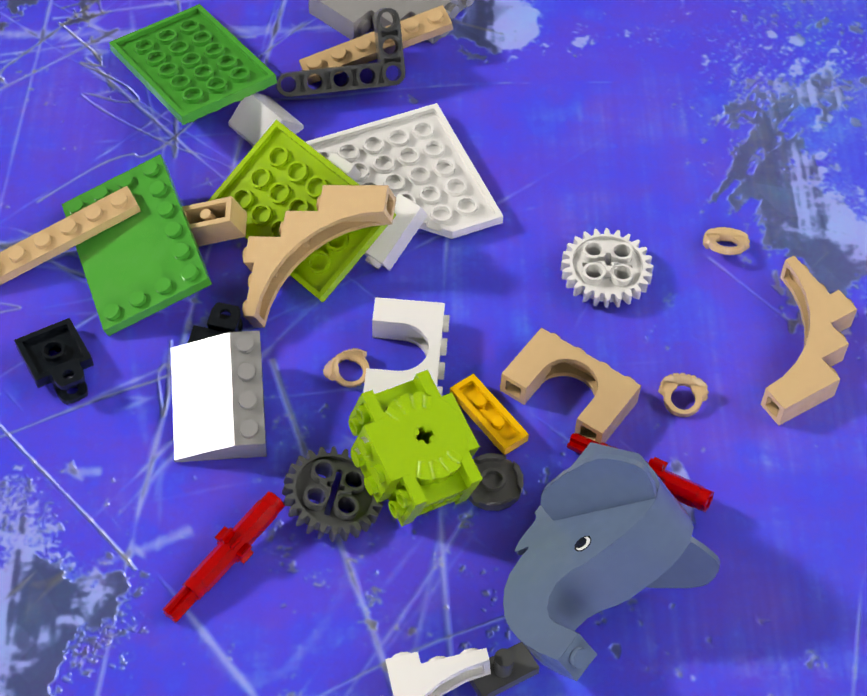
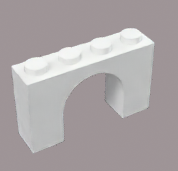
M334 152L327 159L355 182L362 175L355 165ZM399 193L396 196L394 210L396 217L393 219L392 225H388L364 253L367 256L365 261L378 270L381 266L389 271L428 216L419 205Z
M375 297L372 338L411 342L421 348L426 358L418 366L404 371L366 368L363 393L373 390L374 394L401 385L413 380L417 373L428 369L440 395H443V387L438 386V380H444L445 362H440V356H446L448 338H442L443 332H449L450 315H444L445 303Z

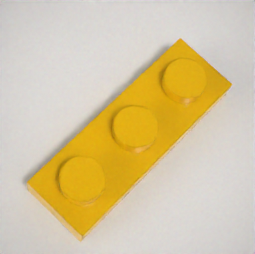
M474 373L450 387V393H453L458 405L504 456L528 441L529 434Z

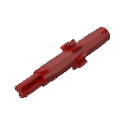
M573 433L567 448L581 454L590 442L605 446L610 445L603 442L598 443L578 433ZM656 457L654 459L650 458L647 463L679 502L703 512L708 510L713 500V491L665 470L668 465L667 462Z
M268 491L233 529L231 527L228 529L224 526L214 537L217 540V546L190 574V577L182 584L183 587L162 609L164 614L176 623L197 600H200L207 591L211 590L235 562L238 563L240 561L244 564L254 553L251 550L253 542L285 507L282 500L274 493Z

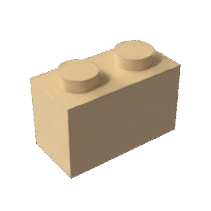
M232 196L182 206L198 247L246 237L247 212Z

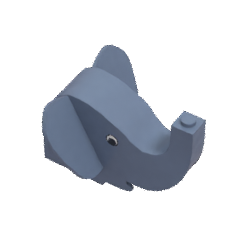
M590 442L573 465L549 482L542 491L541 505L534 512L536 519L515 548V552L522 556L510 572L504 588V615L512 632L538 661L554 672L578 681L597 656V653L584 638L575 632L587 618L631 599L646 587L694 588L709 584L719 571L720 559L706 545L692 537L694 527L689 514L640 454Z

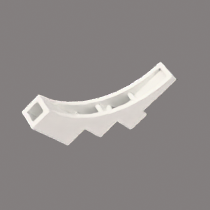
M469 648L458 655L433 657L425 663L420 662L418 652H400L393 655L392 658L385 659L393 696H443L466 682L491 674L487 648Z

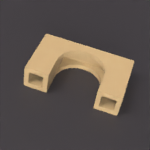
M542 327L501 374L500 391L523 405L526 404L545 381L551 378L569 376L584 382L593 392L594 398L578 416L574 434L578 433L598 443H606L637 404L641 385L636 383L631 377L622 375L612 369L607 363L598 361L586 354L581 348L574 347L562 340L557 334L550 333Z

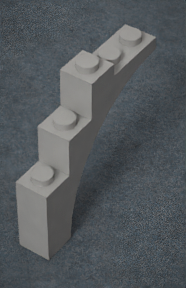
M308 0L310 14L350 40L365 35L369 29L374 30V15L382 8L396 10L400 21L443 5L452 20L459 12L471 6L474 0ZM385 12L381 15L380 22L382 26L386 27L393 23L390 13ZM449 31L441 35L435 36L433 38H430L427 41L434 44L439 39L447 36Z

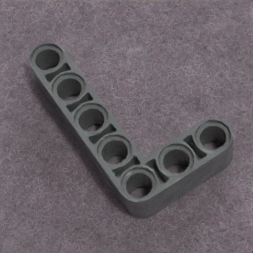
M382 8L374 15L373 24L378 62L284 72L277 77V84H275L277 91L284 96L293 97L400 84L405 78V62L399 14L392 8ZM385 12L390 13L393 18V23L387 28L382 26L380 22V17ZM387 39H392L396 45L394 52L391 54H387L383 50V44ZM392 65L398 69V76L395 80H389L386 77V70ZM365 68L370 69L373 74L372 80L368 83H363L360 80V73ZM339 71H343L347 76V81L342 86H337L333 80L334 75ZM312 74L319 75L321 79V84L316 89H311L307 84V79ZM285 77L293 78L295 87L292 91L285 92L281 88V81Z

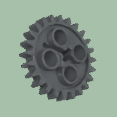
M334 446L330 453H326L323 447L319 448L317 455L312 450H308L306 458L298 456L296 464L292 463L283 482L282 494L285 495L283 503L285 506H291L288 516L298 515L296 526H301L304 523L307 524L306 533L309 534L315 529L318 531V539H321L324 533H327L331 542H334L337 534H340L343 541H347L350 533L355 538H358L361 529L367 532L371 523L375 524L383 504L381 502L377 503L374 496L367 492L364 485L365 477L360 467L357 468L352 459L348 457V449H345L341 455L337 454L336 447ZM340 472L342 476L330 515H325V508L336 473ZM318 474L324 475L326 478H322ZM310 499L318 501L319 504L311 502ZM340 509H344L349 513H344Z

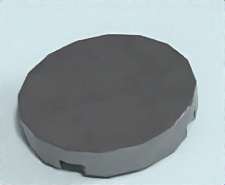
M486 453L475 457L473 460L483 479L468 500L475 506L490 511H499L512 506L518 501L523 491V473L519 465L514 461L512 463L506 459L507 456L501 454Z

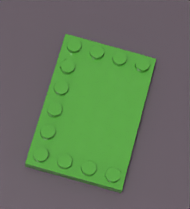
M200 4L109 42L110 49L114 55L182 125L194 122L198 118L216 112L225 106L241 101L245 97L277 84L276 74Z
M161 154L62 204L65 216L68 217L128 186L141 209V212L76 245L103 330L108 336L212 285L168 167Z

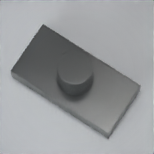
M520 642L508 649H499L494 656L489 658L491 674L469 682L478 696H495L538 674L540 667L530 651Z

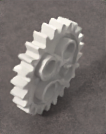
M606 228L604 234H600L597 229H594V233L591 236L585 231L583 232L582 239L575 236L573 244L568 243L566 251H563L560 268L563 271L562 280H567L566 288H574V296L583 294V302L591 298L593 299V306H597L601 301L604 302L605 308L609 307L610 302H614L616 307L619 308L621 300L630 305L632 297L639 300L641 292H647L648 284H651L653 275L652 256L646 255L647 247L639 248V239L633 242L630 241L631 234L620 237V230H617L613 235Z

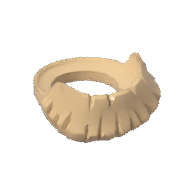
M727 227L710 228L703 236L704 247L706 249L710 248L719 254L738 255L750 248L748 235L738 229ZM729 241L731 243L736 244L737 246L727 247L720 245L717 242Z
M358 348L342 351L324 366V376L331 381L335 380L344 387L352 388L365 382L366 368H370L366 360L367 351ZM344 360L355 362L360 365L363 374L356 381H347L341 377L338 364Z
M673 373V375L665 376L660 383L661 385H659L658 393L663 396L666 409L678 417L694 415L699 411L702 402L708 399L707 394L709 391L707 384L701 378H696L695 375ZM678 386L690 387L695 396V403L691 408L679 409L672 403L671 395Z

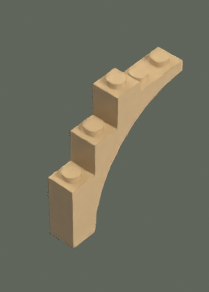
M323 185L321 196L317 198V211L285 212L284 221L281 222L279 228L281 237H248L247 247L243 249L242 258L243 263L252 273L248 277L249 290L247 300L243 302L242 311L243 316L254 328H265L270 308L281 286L293 270L315 250L351 231L370 226L392 225L396 197L389 186Z
M795 256L785 260L780 278L792 293L800 309L804 325V348L796 363L785 375L766 387L760 404L778 426L835 395L840 378L832 366L843 361L849 345L841 331L851 327L857 312V308L840 290L830 294L826 287L819 283L809 272L807 266L802 264Z

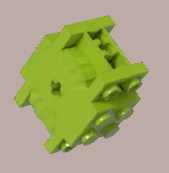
M428 369L417 373L414 379L376 394H374L373 390H370L360 395L348 421L352 434L358 436L351 447V458L357 468L360 467L365 477L364 485L367 492L374 496L377 503L388 499L389 510L395 519L398 518L401 526L412 523L417 516L455 502L457 505L470 497L483 479L472 458L480 446L453 393L441 396Z

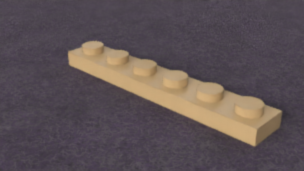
M443 5L400 21L403 49L453 30L452 21ZM374 31L302 58L299 60L301 69L309 70L346 66L373 61L377 59ZM387 39L383 44V50L387 54L394 52L396 48L395 42L392 39ZM312 74L307 79L309 85L321 81L317 74Z
M128 186L1 251L0 285L141 212Z

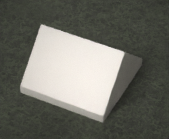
M254 93L241 100L228 122L229 126L252 146L259 141L276 119L294 134L304 129L302 123L271 97L259 93Z

